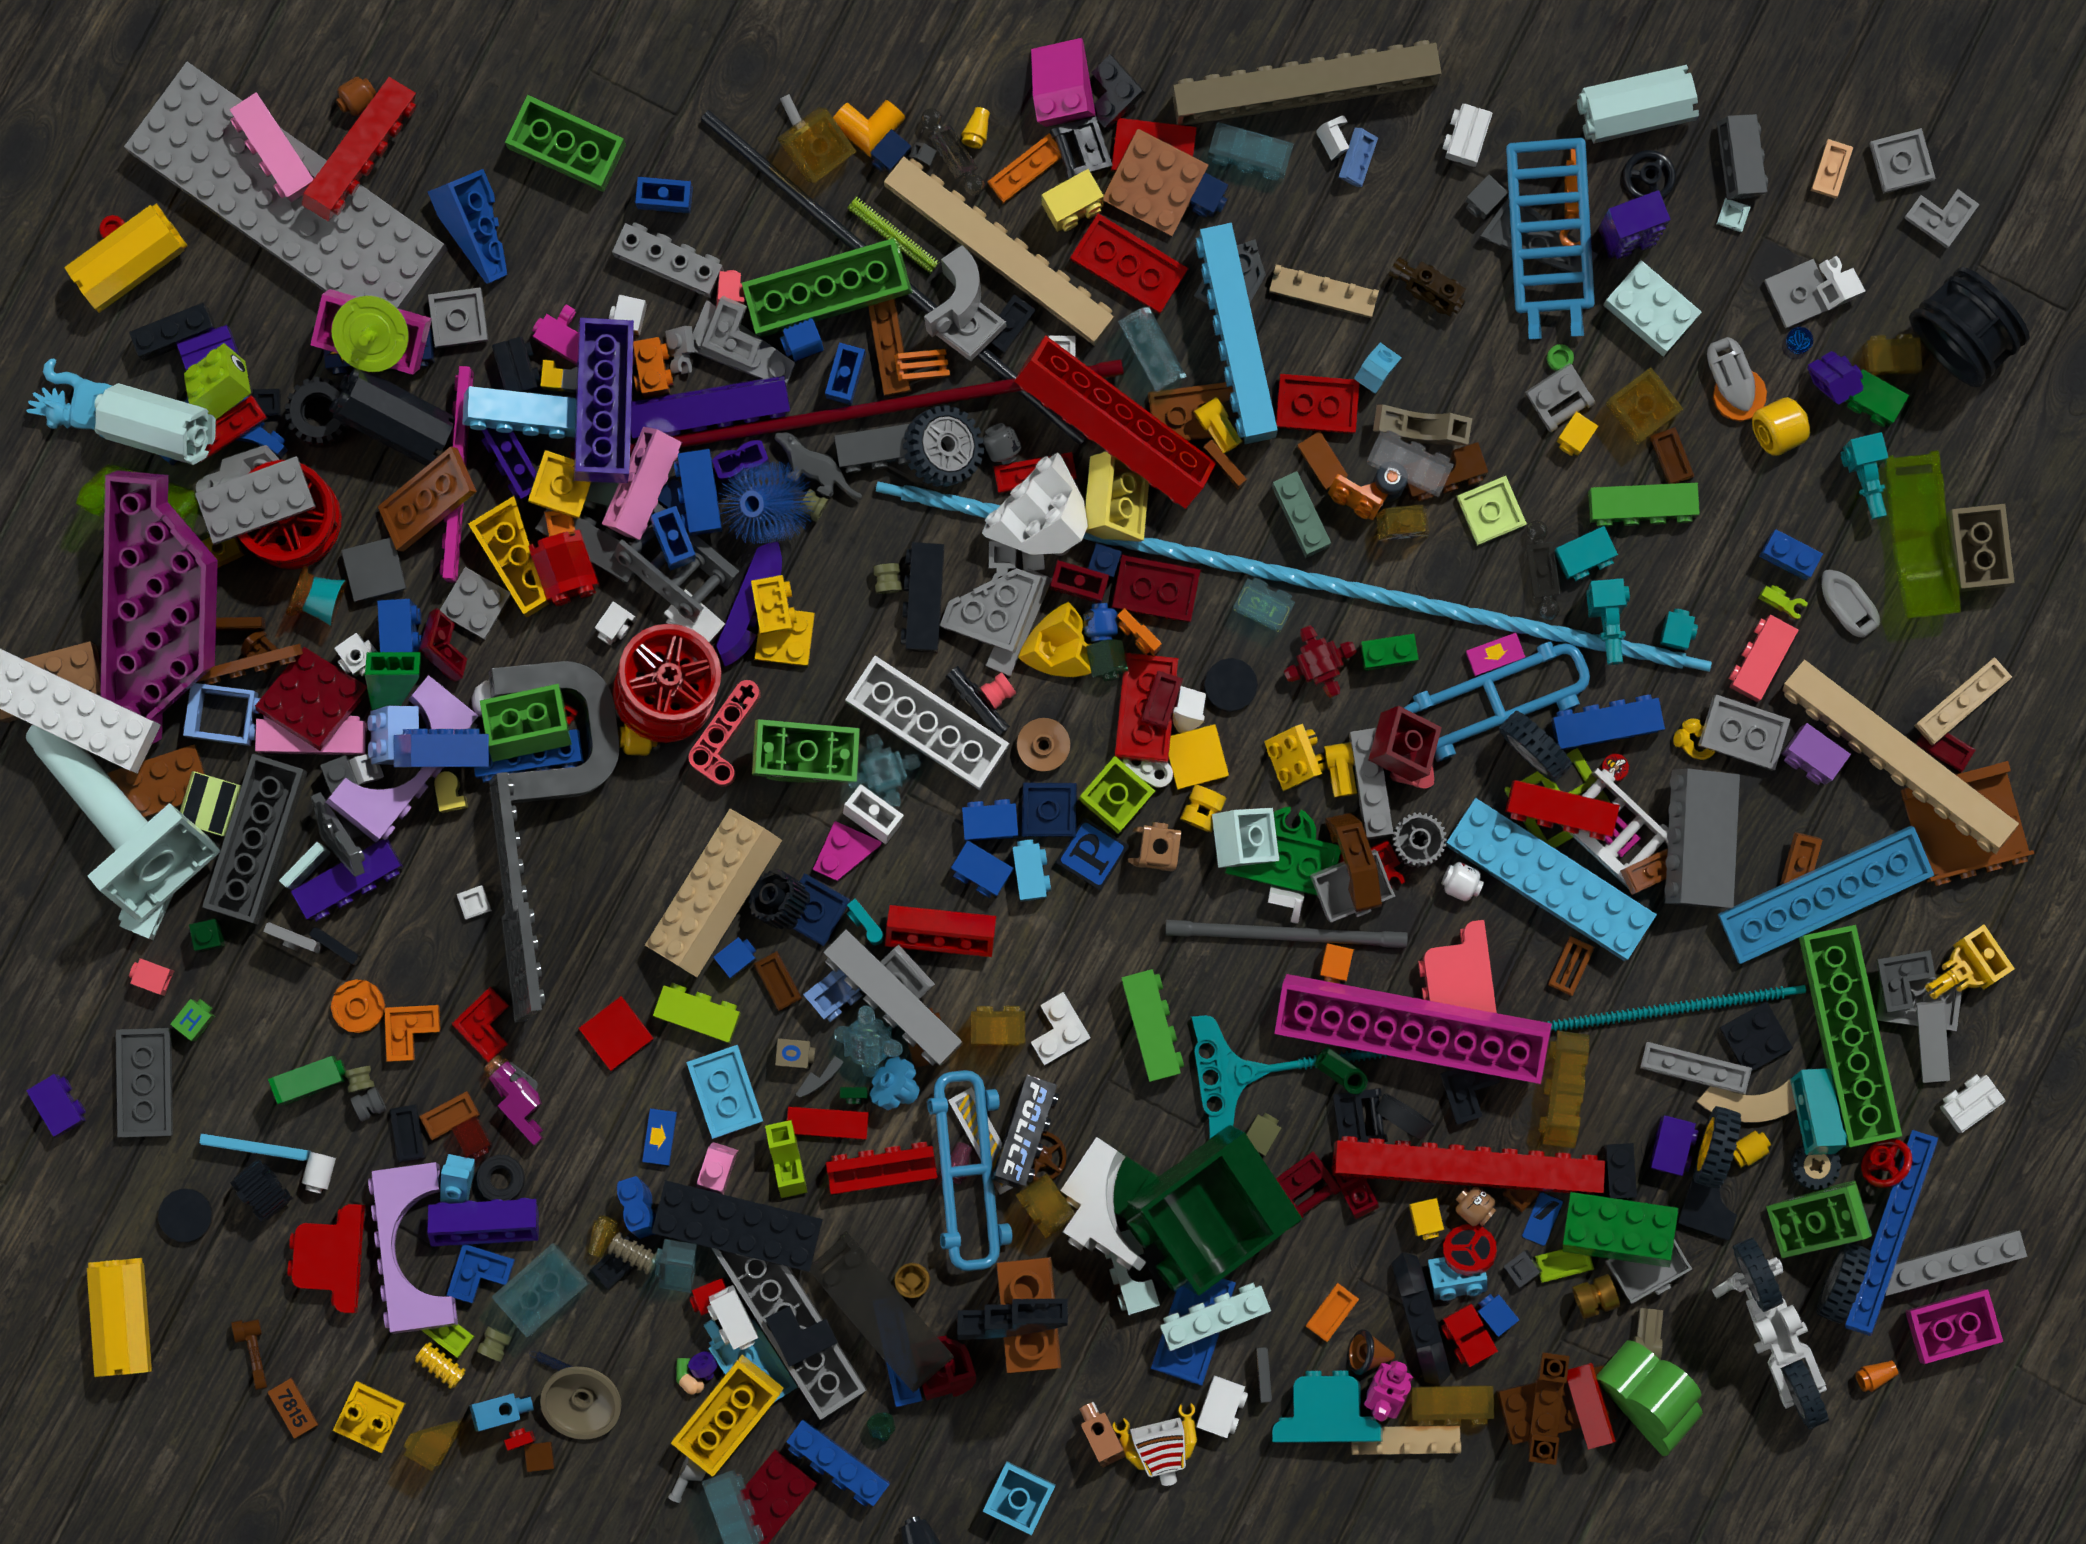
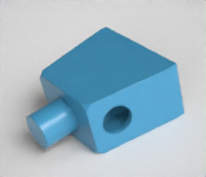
M514 1393L469 1405L475 1431L520 1420L519 1414L534 1410L530 1395L515 1398ZM507 1405L509 1413L501 1415L499 1407Z

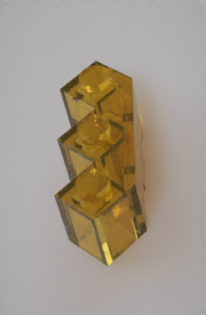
M1557 1031L1556 1040L1550 1041L1548 1057H1553V1069L1551 1078L1545 1079L1544 1095H1548V1107L1546 1116L1540 1117L1539 1132L1543 1133V1144L1575 1148L1580 1127V1108L1584 1096L1585 1068L1588 1065L1589 1035Z

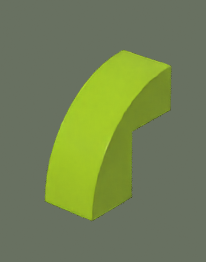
M792 1120L766 1125L768 1145L775 1167L781 1198L807 1193Z

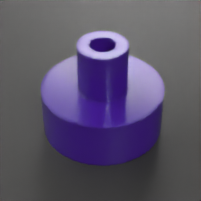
M700 1352L690 1359L688 1367L694 1377L710 1380L714 1376L713 1372L717 1368V1362L711 1352Z

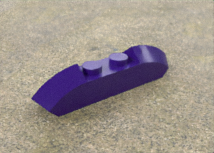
M778 542L758 547L716 645L725 666L739 659L750 648L757 636L749 631V628H755L758 622L751 581L781 575L782 555Z

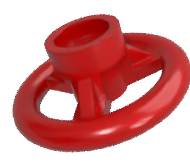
M1892 1138L1878 1141L1863 1156L1861 1163L1862 1174L1865 1180L1875 1187L1887 1188L1901 1182L1909 1173L1912 1166V1153L1909 1147L1901 1140ZM1898 1148L1904 1155V1164L1900 1172L1894 1166V1157ZM1882 1169L1883 1171H1888L1892 1178L1880 1180L1875 1178L1871 1172Z

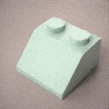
M1273 808L1231 810L1212 814L1218 868L1279 861Z

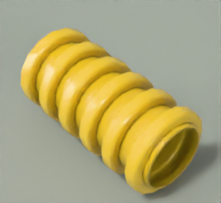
M431 1342L426 1343L415 1357V1362H421L423 1368H429V1373L434 1372L437 1379L439 1377L443 1379V1384L448 1383V1388H454L463 1378L466 1370L458 1368L459 1364H453L451 1358H445L446 1354H440L437 1347L435 1349L431 1347Z

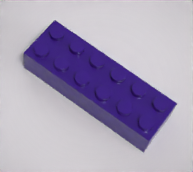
M580 318L578 328L574 481L628 483L630 470L634 320Z

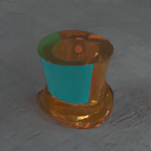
M303 565L286 615L295 616L299 612L306 613L332 627L347 586V580L314 577L313 574L308 573V567Z

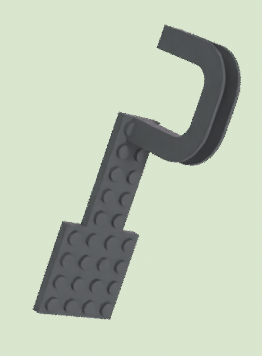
M569 661L492 668L488 672L491 698L559 684L561 692L574 695L582 704L588 742V757L585 763L580 766L511 774L507 772L496 773L489 780L505 906L502 925L515 1022L526 1021L540 1012L542 1006L545 1005L544 990L539 989L538 979L542 977L540 962L536 963L535 952H538V940L536 935H532L531 925L535 924L534 910L529 909V903L525 902L527 901V889L525 885L521 884L520 875L524 874L523 860L518 859L517 848H520L521 841L519 832H515L514 822L517 821L516 806L511 804L572 798L590 793L610 776L619 756V737L615 706L608 685L591 668Z

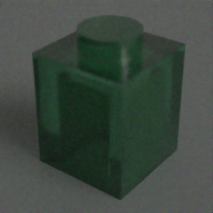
M1107 639L1086 646L1092 677L1103 678L1104 681L1119 679V674L1128 671L1122 640Z

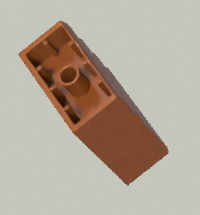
M1051 1257L997 1262L1001 1305L1012 1304V1299H1055ZM1058 1328L1004 1337L1007 1373L1062 1368Z

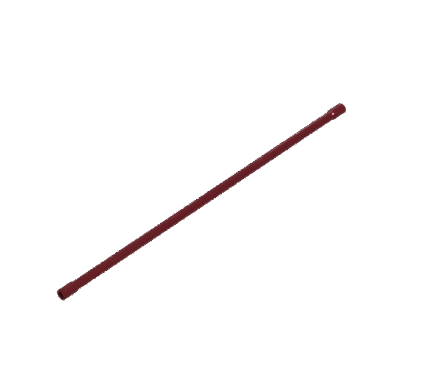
M1121 359L1088 366L1103 378L1124 375ZM1014 378L671 437L682 442L680 448L1023 390L1014 382ZM637 442L630 443V457ZM572 451L570 455L571 459L574 460L575 451Z

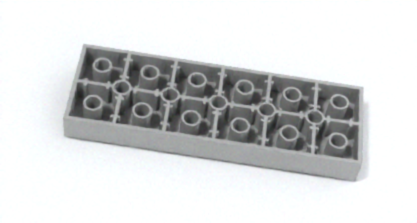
M186 62L124 147L127 151L324 292L332 289L356 297L376 296L387 300L396 308L404 310L448 249L445 244L361 184L353 196L348 195L344 200L346 204L338 216L334 214L329 222L302 206L303 195L293 202H290L287 197L281 198L273 186L277 181L272 174L267 177L259 165L263 161L258 152L254 155L251 153L244 142L248 137L244 131L238 133L230 121L234 117L230 109L242 102V100L192 64ZM280 128L314 179L327 160Z

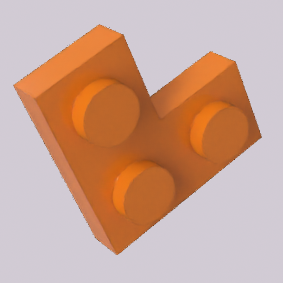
M1125 608L1117 615L1119 629L1127 636L1131 633L1137 639L1135 645L1145 655L1150 653L1152 656H1155L1161 650L1162 643L1144 624L1141 626Z
M439 1005L385 1008L387 1062L415 1060L414 1034L440 1032Z

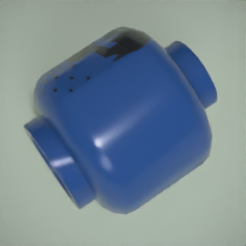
M1107 603L1092 604V609L1083 613L1084 635L1091 638V642L1094 643L1112 641V637L1118 634L1117 611L1108 608Z

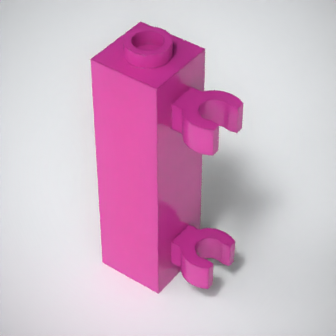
M565 305L557 320L546 314L544 319L539 318L532 330L534 332L533 338L538 343L577 365L578 332L568 327L576 312L572 307Z

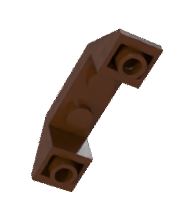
M1352 813L1325 818L1332 843L1338 842L1350 876L1348 891L1355 911L1382 907L1378 870L1362 822Z
M1542 1352L1536 1378L1529 1433V1462L1556 1465L1564 1383L1567 1382L1570 1356Z

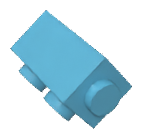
M1033 840L1018 841V846L1013 847L1020 902L1047 898L1046 892L1051 891L1049 875L1044 876L1042 865H1047L1045 849H1040L1039 843L1034 844Z

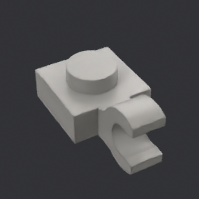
M682 326L665 331L669 357H674L670 364L672 374L679 372L681 374L691 373L692 365L689 354L695 352L692 326Z

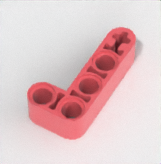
M751 680L741 681L735 687L689 753V762L692 767L721 787L731 785L736 778V772L729 762L720 757V754L760 699V690L756 683ZM752 687L754 697H747L744 700L743 704L747 707L743 710L738 703L733 701L737 698L740 702L744 697L742 690L744 688L748 690ZM736 708L739 710L740 716L736 721L730 722L726 720L725 714L728 709ZM714 730H721L724 733V739L718 744L710 741V734ZM701 751L706 752L709 756L707 763L704 765L695 764V755ZM727 767L730 769V776L727 780L720 781L716 778V772L719 768Z

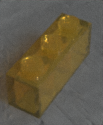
M1492 1385L1411 1387V1420H1417V1425H1434V1420H1444V1425H1460L1461 1419H1471V1424H1488V1419H1494Z

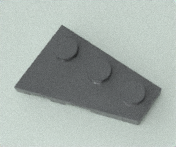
M321 792L311 796L321 839L355 877L365 873L362 864L365 861V857L361 848L355 846L330 806L325 803L326 800Z

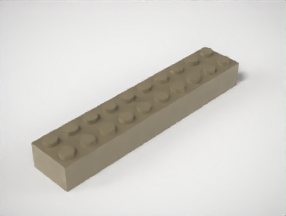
M1423 40L1415 42L1412 47L1403 48V45L1389 46L1387 51L1377 52V49H1367L1362 51L1361 55L1351 56V53H1342L1336 55L1335 59L1331 60L1317 57L1310 59L1309 63L1300 65L1297 61L1284 63L1283 67L1272 69V66H1262L1257 68L1256 72L1246 73V70H1237L1231 72L1230 76L1220 77L1219 74L1205 76L1204 80L1194 81L1193 78L1182 79L1178 81V84L1173 85L1172 98L1177 125L1187 126L1438 85L1442 74L1437 44Z

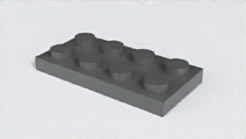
M171 1028L116 1030L117 1137L173 1136Z

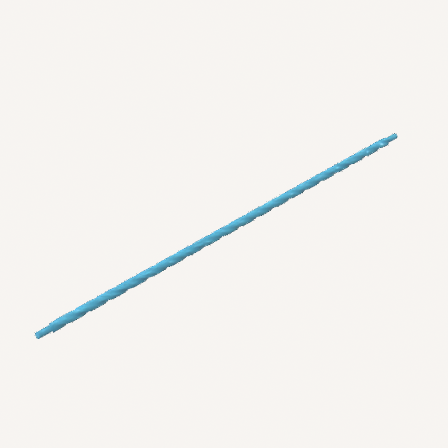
M877 482L876 492L898 496L904 501L919 502L927 506L960 511L986 518L1000 506L908 485L902 487ZM1086 532L1083 537L1093 542L1122 546L1127 549L1163 555L1190 563L1205 564L1232 572H1243L1255 577L1285 581L1289 584L1306 588L1326 590L1352 598L1367 599L1394 607H1406L1410 610L1426 614L1447 616L1468 623L1488 625L1514 633L1529 634L1556 642L1606 651L1605 642L1600 639V635L1572 628L1553 626L1520 617H1510L1502 613L1469 608L1442 600L1427 599L1419 595L1386 590L1359 582H1347L1336 577L1306 573L1294 568L1265 564L1257 560L1224 555L1197 547H1185L1174 542L1155 538H1144V541L1141 542L1101 539ZM1621 640L1622 656L1639 660H1650L1658 664L1681 669L1684 666L1710 672L1711 661L1688 657L1686 653L1672 652L1664 648Z

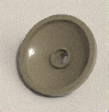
M568 1367L554 1373L545 1383L540 1399L541 1409L548 1423L561 1434L575 1439H593L609 1432L617 1423L622 1406L620 1394L614 1383L599 1371L587 1367Z

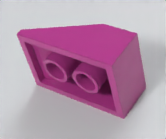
M1083 38L1031 49L1033 100L1037 122L1048 127L1096 116Z

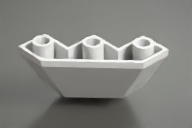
M1057 452L1050 458L1047 456L1042 458L1031 474L1011 491V495L999 508L986 517V524L982 531V534L987 538L1031 555L1063 553L1082 541L1088 527L1084 500L1061 455Z

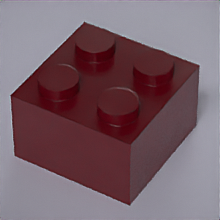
M1401 706L1381 712L1368 760L1411 782L1429 776L1442 727Z

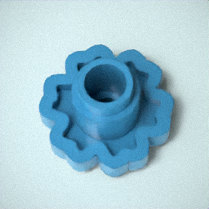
M899 1056L888 1059L885 1067H880L872 1080L874 1085L870 1091L872 1102L886 1110L896 1108L900 1103H913L919 1095V1086L913 1080L916 1074L914 1064Z

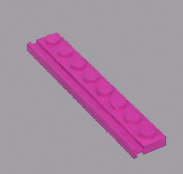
M459 366V374L455 376L457 400L453 402L452 411L455 417V425L451 430L450 442L453 443V447L458 448L467 468L470 426L462 425L463 399L468 387H473L474 372L470 367ZM464 503L444 518V522H447L446 533H443L442 549H445L444 559H441L440 575H443L444 580L449 583H456L458 580Z

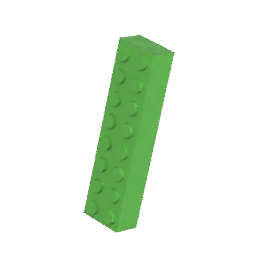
M1856 925L1799 937L1827 1069L1831 1070L1837 1103L1841 1111V1122L1847 1135L1845 1148L1901 1137L1902 1132Z

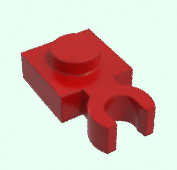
M1386 839L1371 847V850L1375 849L1378 851L1388 880L1390 881L1392 877H1398L1401 884L1405 883L1403 875L1394 869L1400 862L1389 841Z

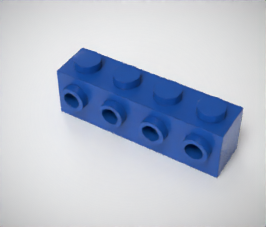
M1651 695L1635 697L1636 702L1625 704V699L1609 702L1610 707L1599 709L1597 704L1583 707V712L1573 714L1572 709L1557 712V717L1551 720L1555 743L1561 747V750L1662 732L1665 730L1659 698L1652 699Z
M577 729L569 730L572 745L493 762L489 752V767H474L475 777L482 779L483 783H487L496 773L507 772L511 774L550 770L555 767H577L578 764L584 763L580 733Z
M805 1419L799 1423L786 1441L790 1445L788 1448L790 1452L800 1459L803 1455L812 1461L810 1466L822 1475L825 1471L834 1477L831 1482L843 1491L848 1487L856 1493L853 1498L865 1507L868 1504L874 1506L890 1484L889 1481Z

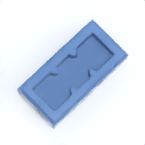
M1362 128L1354 129L1339 178L1355 187H1362L1378 137Z

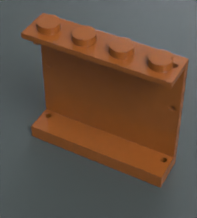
M2008 761L1956 775L2019 823L2015 832L1997 854L1992 851L1986 852L1977 844L1978 840L1970 834L1968 836L1962 834L1952 820L1940 817L1934 811L1935 807L1927 801L1925 803L1919 801L1912 794L1913 791L1909 787L1901 790L1910 826L1915 828L1934 873V876L1926 879V883L1934 881L1935 886L1951 882L1950 877L1959 874L1961 879L1976 876V870L1986 868L1987 872L2003 868L2001 863L2012 861L2013 865L2028 862L2027 856L2034 854V850L2029 851L2007 773L2011 771Z

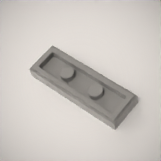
M1944 1001L1916 1003L1922 1082L1949 1081Z

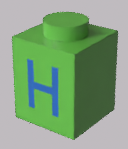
M190 999L170 1025L189 1040L196 1042L216 1016L210 1012L213 1008L202 999H199L198 1002Z

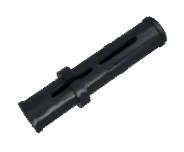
M959 666L955 667L945 676L961 694L959 697L962 700L965 699L994 734L1000 736L1010 727L977 689L978 685L976 683L973 684Z

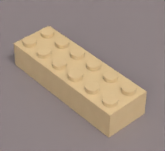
M729 809L645 946L695 977H698L782 840L762 826Z

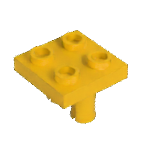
M1303 724L1294 726L1264 741L1283 791L1321 775V771L1327 768V762L1318 764L1325 757L1322 754L1315 756L1312 746L1317 744V737L1308 739L1309 736L1315 735V732L1312 729L1305 731Z
M356 1381L333 1431L383 1453L406 1403Z

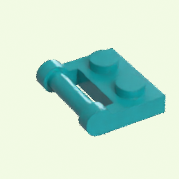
M853 899L847 904L850 909L847 915L857 927L861 924L865 927L867 938L872 945L882 944L884 934L860 903Z

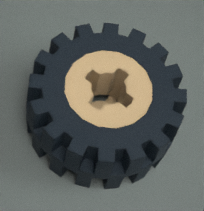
M1803 1144L1794 1152V1156L1791 1158V1172L1794 1175V1179L1801 1186L1811 1190L1824 1189L1832 1185L1839 1177L1841 1169L1840 1157L1837 1153L1806 1155Z

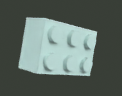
M1642 260L1607 298L1603 305L1663 357L1701 314L1697 307Z

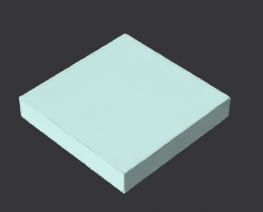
M316 842L279 881L291 890L298 888L330 855V851L324 845Z

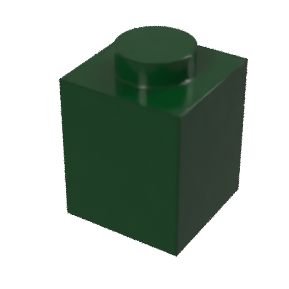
M212 919L189 924L194 951L204 952L225 947L221 922L219 920Z

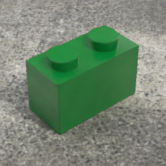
M1862 369L1863 379H1861L1864 387L1863 391L1854 396L1850 395L1849 399L1845 401L1848 403L1847 407L1856 413L1861 414L1864 412L1871 416L1870 420L1879 426L1884 427L1887 425L1890 427L1909 395Z
M1415 634L1368 640L1360 643L1364 671L1414 664L1419 660Z

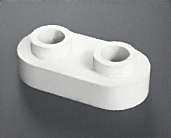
M1123 759V763L1153 787H1166L1173 778V771L1168 763L1142 761L1139 766H1134L1131 760ZM1157 770H1162L1165 776L1159 780L1155 778L1154 773Z

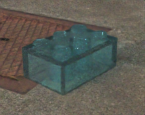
M552 1243L496 1292L492 1298L520 1331L529 1338L591 1283L556 1243Z

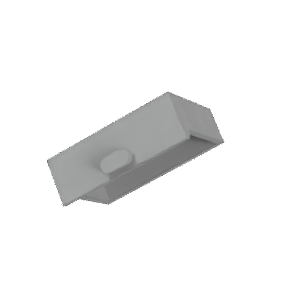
M1373 849L1371 851L1378 870L1381 900L1383 902L1395 897V894L1389 883L1378 851ZM1345 861L1310 875L1328 921L1333 922L1353 913L1359 917L1372 911L1371 909L1355 911L1348 891L1350 876Z
M1675 1239L1670 1268L1615 1259L1605 1261L1629 1304L1636 1302L1653 1291L1657 1295L1671 1288L1669 1282L1692 1270Z

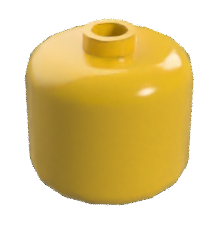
M1789 397L1781 398L1758 409L1752 417L1753 431L1758 442L1767 453L1773 456L1781 455L1805 443L1809 438L1810 426L1808 416L1802 407Z

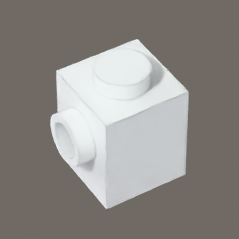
M619 295L617 306H612L609 319L634 320L633 334L640 336L647 307L646 301Z

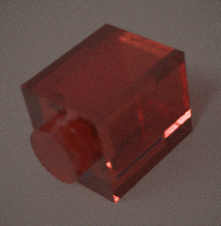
M474 1116L451 1128L466 1157L473 1156L476 1160L489 1153L487 1148L493 1144L478 1116Z

